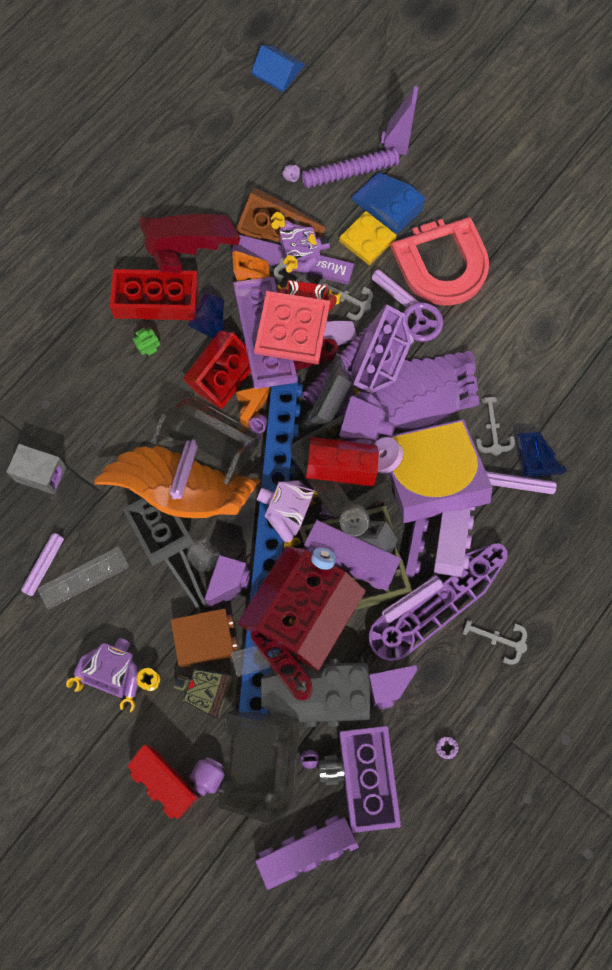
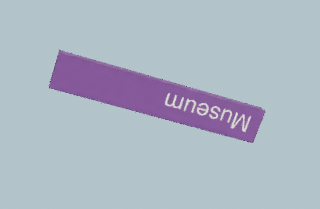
M239 235L241 238L239 245H233L231 255L235 250L269 262V265L276 267L280 264V259L284 257L281 245ZM320 255V262L306 274L349 285L354 264Z

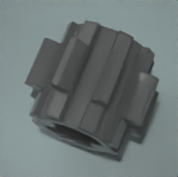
M330 755L324 756V760H319L320 782H326L327 785L338 784V781L344 780L342 758Z

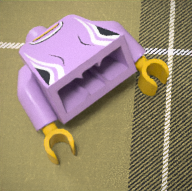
M299 480L279 482L275 492L261 488L257 498L258 501L269 505L265 517L283 539L284 548L286 546L294 548L293 545L301 544V540L293 538V535L296 536L301 527L308 507L316 504L313 498L318 496L316 491L307 488Z

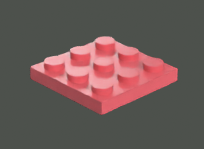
M266 291L254 353L319 364L330 301Z

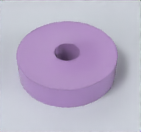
M384 437L377 440L373 445H377L379 451L378 473H389L395 470L401 463L403 449L393 438Z

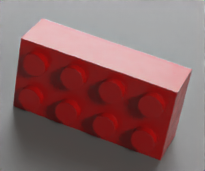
M113 269L110 309L114 319L197 320L199 297L197 271L169 273L160 272V270Z

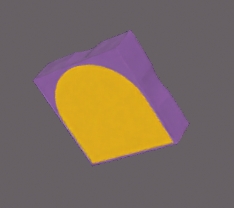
M464 419L387 436L397 441L403 449V458L399 466L395 470L386 473L393 485L395 500L403 523L433 517L446 511L463 510L491 502L492 485Z

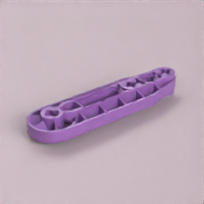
M492 544L465 554L469 555L468 569H463L461 577H450L443 583V588L390 623L384 619L383 615L378 618L371 626L368 635L369 646L373 654L387 662H396L408 656L486 593L507 560L506 548L501 544ZM481 553L476 558L471 557L475 554ZM497 553L499 557L493 559L489 563L488 559L492 556V554ZM473 565H480L483 568V574H477L473 569ZM496 569V572L490 579L488 575ZM439 573L434 574L431 578L438 576ZM468 575L470 579L464 585L458 586L457 582L463 580ZM483 580L487 583V586L476 597L471 588ZM466 593L472 601L458 611L454 602ZM436 594L439 596L426 608H423L419 615L415 616L413 614ZM442 602L445 603L441 608H439L426 620L420 623V621L418 620L420 617H422L423 615L426 616L432 609H434L437 605H440ZM449 607L455 615L441 625L436 616ZM406 618H408L413 623V625L415 626L414 629H412L410 623H408L405 620ZM432 621L437 626V629L423 639L418 631ZM406 626L407 628L401 632L400 629ZM388 633H390V636L392 634L396 636L395 644L392 641L390 643L387 642ZM414 635L420 641V643H418L415 647H413L415 641ZM402 641L407 642L410 644V647H406L404 645H401L400 643ZM395 649L396 658H393L391 650Z

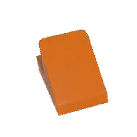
M235 250L232 252L233 271L237 282L245 281L248 278L261 279L270 277L268 261Z
M269 387L251 388L236 393L237 400L245 404L239 413L241 426L247 429L250 428V420L258 415L270 396Z

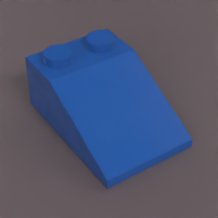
M378 172L352 196V200L397 235L422 211L425 197L411 185Z

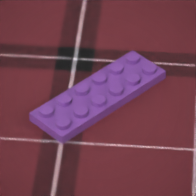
M274 277L233 282L254 389L297 383V374L293 360L254 353L266 291L278 293Z

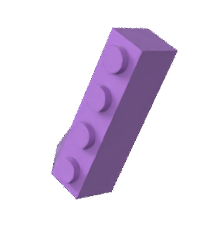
M316 520L304 546V549L311 553L316 548L331 550L336 555L334 566L349 573L355 579H362L370 583L374 588L386 591L401 558L318 520Z
M335 815L325 820L326 826L317 829L315 825L303 831L304 836L297 840L292 836L281 842L282 847L274 851L270 847L258 853L260 858L256 859V864L267 890L298 876L302 871L307 872L316 868L324 860L331 861L339 857L348 848L350 851L359 848L345 817L339 819V816Z

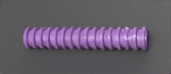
M393 147L391 150L386 149L385 152L381 150L379 153L374 152L373 155L370 153L367 157L362 155V158L358 156L355 160L354 158H351L350 161L344 160V163L339 161L338 164L333 163L332 166L328 164L326 167L321 166L320 169L317 167L314 170L309 169L308 172H302L303 183L307 189H310V186L314 188L317 184L319 186L322 183L328 184V181L333 183L334 180L339 181L340 178L344 180L346 177L351 178L352 175L354 177L358 174L363 175V172L367 174L370 170L374 172L375 169H386L387 166L392 167L393 164L397 166L399 165V154L397 149Z
M367 327L341 353L346 373H348V369H352L353 362L367 332ZM325 368L324 373H320V377L315 379L316 382L313 381L311 386L306 388L307 391L302 392V397L308 404L314 406L330 375L327 372L329 368Z

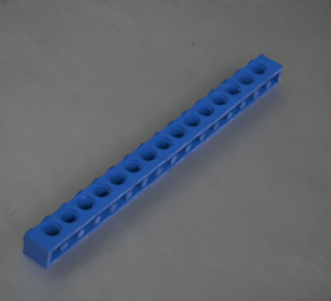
M297 376V383L272 386L261 487L271 492H275L277 487L272 482L274 478L281 477L284 479V482L290 481V478H294L295 465H291L292 457H296L297 444H293V439L298 437L299 424H295V418L300 417L301 404H297V397L302 396V384H299V376ZM287 396L290 397L291 400L289 402H283L281 398ZM286 416L289 418V421L281 422L279 418ZM284 436L288 440L280 443L277 441V438ZM277 457H284L286 459L281 464L276 463L274 460ZM260 502L250 602L269 574V571L264 569V565L268 562L276 563L284 551L283 539L273 527L268 525L269 521L265 517L269 505ZM274 540L278 543V546L275 549H268L266 544ZM247 630L237 726L267 730V724H272L271 712L264 707L258 711L252 710L250 703L254 698L261 699V686L257 687L253 684L254 676L258 674L266 676L273 669L266 661L264 663L255 661V655L259 651L252 642L251 632ZM271 649L268 655L273 658L274 654H278V649Z

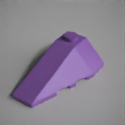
M417 86L413 87L388 122L387 131H383L381 143L385 144L384 152L386 149L391 150V148L395 147L398 154L407 155L418 93Z

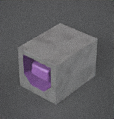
M19 444L7 469V473L15 482L55 495L67 467L57 456Z

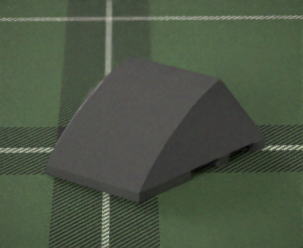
M336 353L327 371L330 375L311 412L307 410L299 426L300 431L332 423L352 384L340 354Z

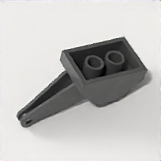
M144 498L125 507L123 511L151 564L154 566L165 560L192 600L198 613H200L201 609L193 594L169 560L170 556L179 552L194 588L205 609H207L208 605L200 592L183 552V549L194 543L181 519L160 511L149 504Z

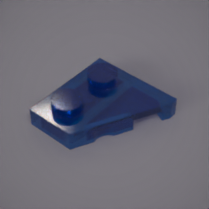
M208 293L202 297L200 306L195 310L196 316L193 320L189 321L188 326L214 339L219 331H223L224 300L212 293Z
M540 432L520 433L516 436L524 477L562 475L567 472L565 466L561 467L554 457L556 454L546 444V440Z

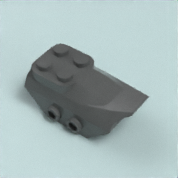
M326 659L320 670L317 671L302 662L299 666L310 678L313 686L312 696L304 701L295 699L273 670L266 676L261 677L262 707L266 708L274 716V722L303 723V727H317V722H326V727L340 726V722L369 720L370 691L367 663H339L338 659ZM287 665L282 668L281 672L284 675H291L295 668ZM297 678L295 682L297 683L298 690L306 691V686H301Z

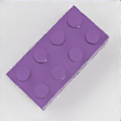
M388 726L339 732L351 832L401 827Z

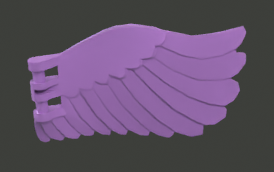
M465 351V353L457 352L455 355L447 354L444 357H435V360L430 358H424L423 361L412 359L411 362L404 360L395 383L370 393L382 404V409L385 412L384 421L394 423V429L414 431L431 427L458 410L478 406L480 402L479 396L476 395L478 385L477 377L474 376L476 372L474 355L471 351ZM350 370L347 375L352 383V370ZM466 375V378L463 380H457V377ZM351 384L336 413L337 416H342L336 426L338 432L341 431L350 401L348 398L356 394L352 391L353 388L360 392H368ZM468 394V397L460 400L459 396Z

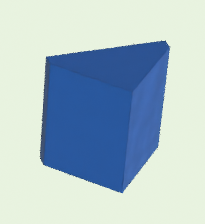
M261 45L252 69V75L284 92L304 67V62L273 45Z

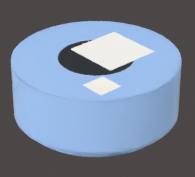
M316 548L311 561L320 569H331L336 561V555L329 549Z

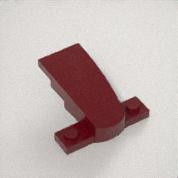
M185 214L159 219L155 217H141L139 222L144 235V246L154 257L160 272L181 273L182 264L176 252L196 255L198 248L217 250L219 243L239 245L241 239L228 215Z

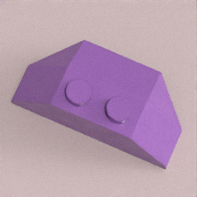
M385 305L369 325L352 365V385L368 393H374L395 383L411 345L404 313L389 305Z

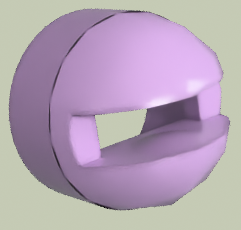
M285 166V170L282 172L284 179L296 182L300 176L298 166Z

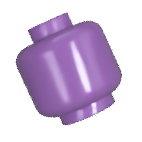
M208 757L205 760H198L189 776L190 783L194 785L192 790L202 796H205L206 792L209 794L216 793L224 778L223 766Z

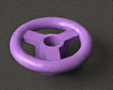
M420 302L412 304L404 311L408 331L413 340L420 342L430 341L440 334L443 327V318L435 306ZM421 309L431 311L437 321L429 320L426 316H423ZM414 311L416 319L413 322L412 329H410L408 317ZM429 327L435 328L432 333L424 335L428 332Z

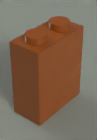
M226 609L171 619L178 665L181 668L235 657L234 651L238 650L236 636L231 637L230 628H233L234 624L232 614L227 615Z

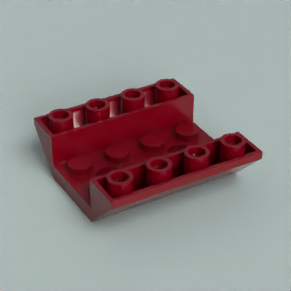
M286 546L237 624L257 636L261 633L297 654L298 660L319 671L366 591L340 568L333 566L331 569H320L311 561L313 553L305 549ZM312 576L318 577L321 581L316 587L309 586L307 580ZM293 616L296 619V623L291 627H287L282 623L284 617Z

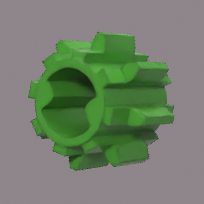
M143 328L136 332L137 336L132 339L142 355L155 353L157 351L156 347L160 346V342L151 328L148 330Z

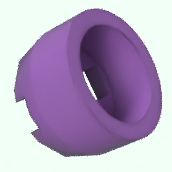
M263 414L254 416L250 420L251 429L256 433L264 432L268 427V418Z
M312 749L305 750L300 757L301 764L307 769L315 768L319 763L318 753ZM316 756V761L304 762V757Z

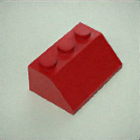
M219 331L183 377V380L197 394L218 408L223 409L251 372L246 346L233 332Z
M311 437L306 478L374 486L378 473V446Z
M144 744L127 766L131 770L129 775L138 784L142 781L148 788L145 792L154 801L159 799L164 805L162 810L171 819L174 816L176 819H180L200 798L192 790V787L151 745Z

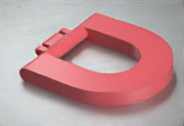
M470 217L446 225L444 220L440 219L437 221V224L434 221L420 226L421 232H419L417 227L413 228V236L390 244L409 288L418 297L433 304L444 306L456 305L471 299L482 288L488 274V254ZM452 234L465 261L466 271L456 280L441 281L429 274L416 245Z

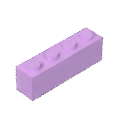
M475 507L442 512L434 573L461 577L463 569H468L469 555H465V552L471 546L472 536L468 535V529L472 530L474 516H470V510H475Z

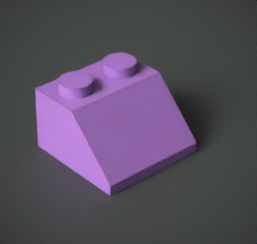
M219 555L205 597L208 607L215 608L240 595L243 588L247 589L251 576L249 575L250 571H248L246 563Z
M416 665L369 675L372 707L378 706V710L394 706V702L401 697L416 673Z

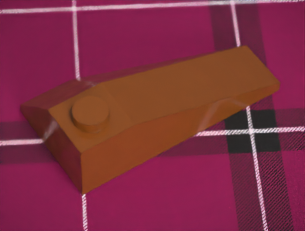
M253 188L236 231L254 239H269L280 242V227L273 229L271 226L274 221L271 220V217L276 212L281 213L285 220L293 224L313 228L316 238L322 237L326 227L279 199Z

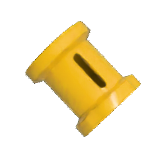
M144 668L137 674V684L139 687L148 691H153L159 687L161 679L157 672L151 668ZM146 675L154 677L151 679L152 684L144 683Z

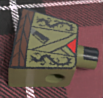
M194 669L191 679L178 675L174 688L186 692L183 699L185 703L218 720L233 677L229 674Z

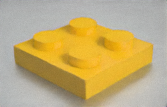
M366 211L339 237V242L370 266L396 240L397 235Z

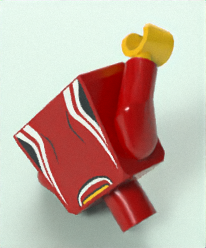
M288 280L287 287L281 288L280 284L277 285L278 293L330 301L329 312L340 301L341 293L339 292V294L334 295L332 290H329L328 294V285Z

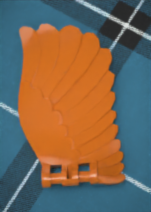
M155 446L154 448L138 447L133 452L119 455L117 462L104 467L103 474L95 478L94 484L129 488L155 508L172 516L208 518L218 514H238L242 508L241 506L250 497V493L260 485L261 479L243 476L234 477L231 474L224 475L222 472L212 470L206 465L201 466L197 461L193 460L181 499L176 498L174 500L169 492L182 454L179 452L172 453L164 447Z

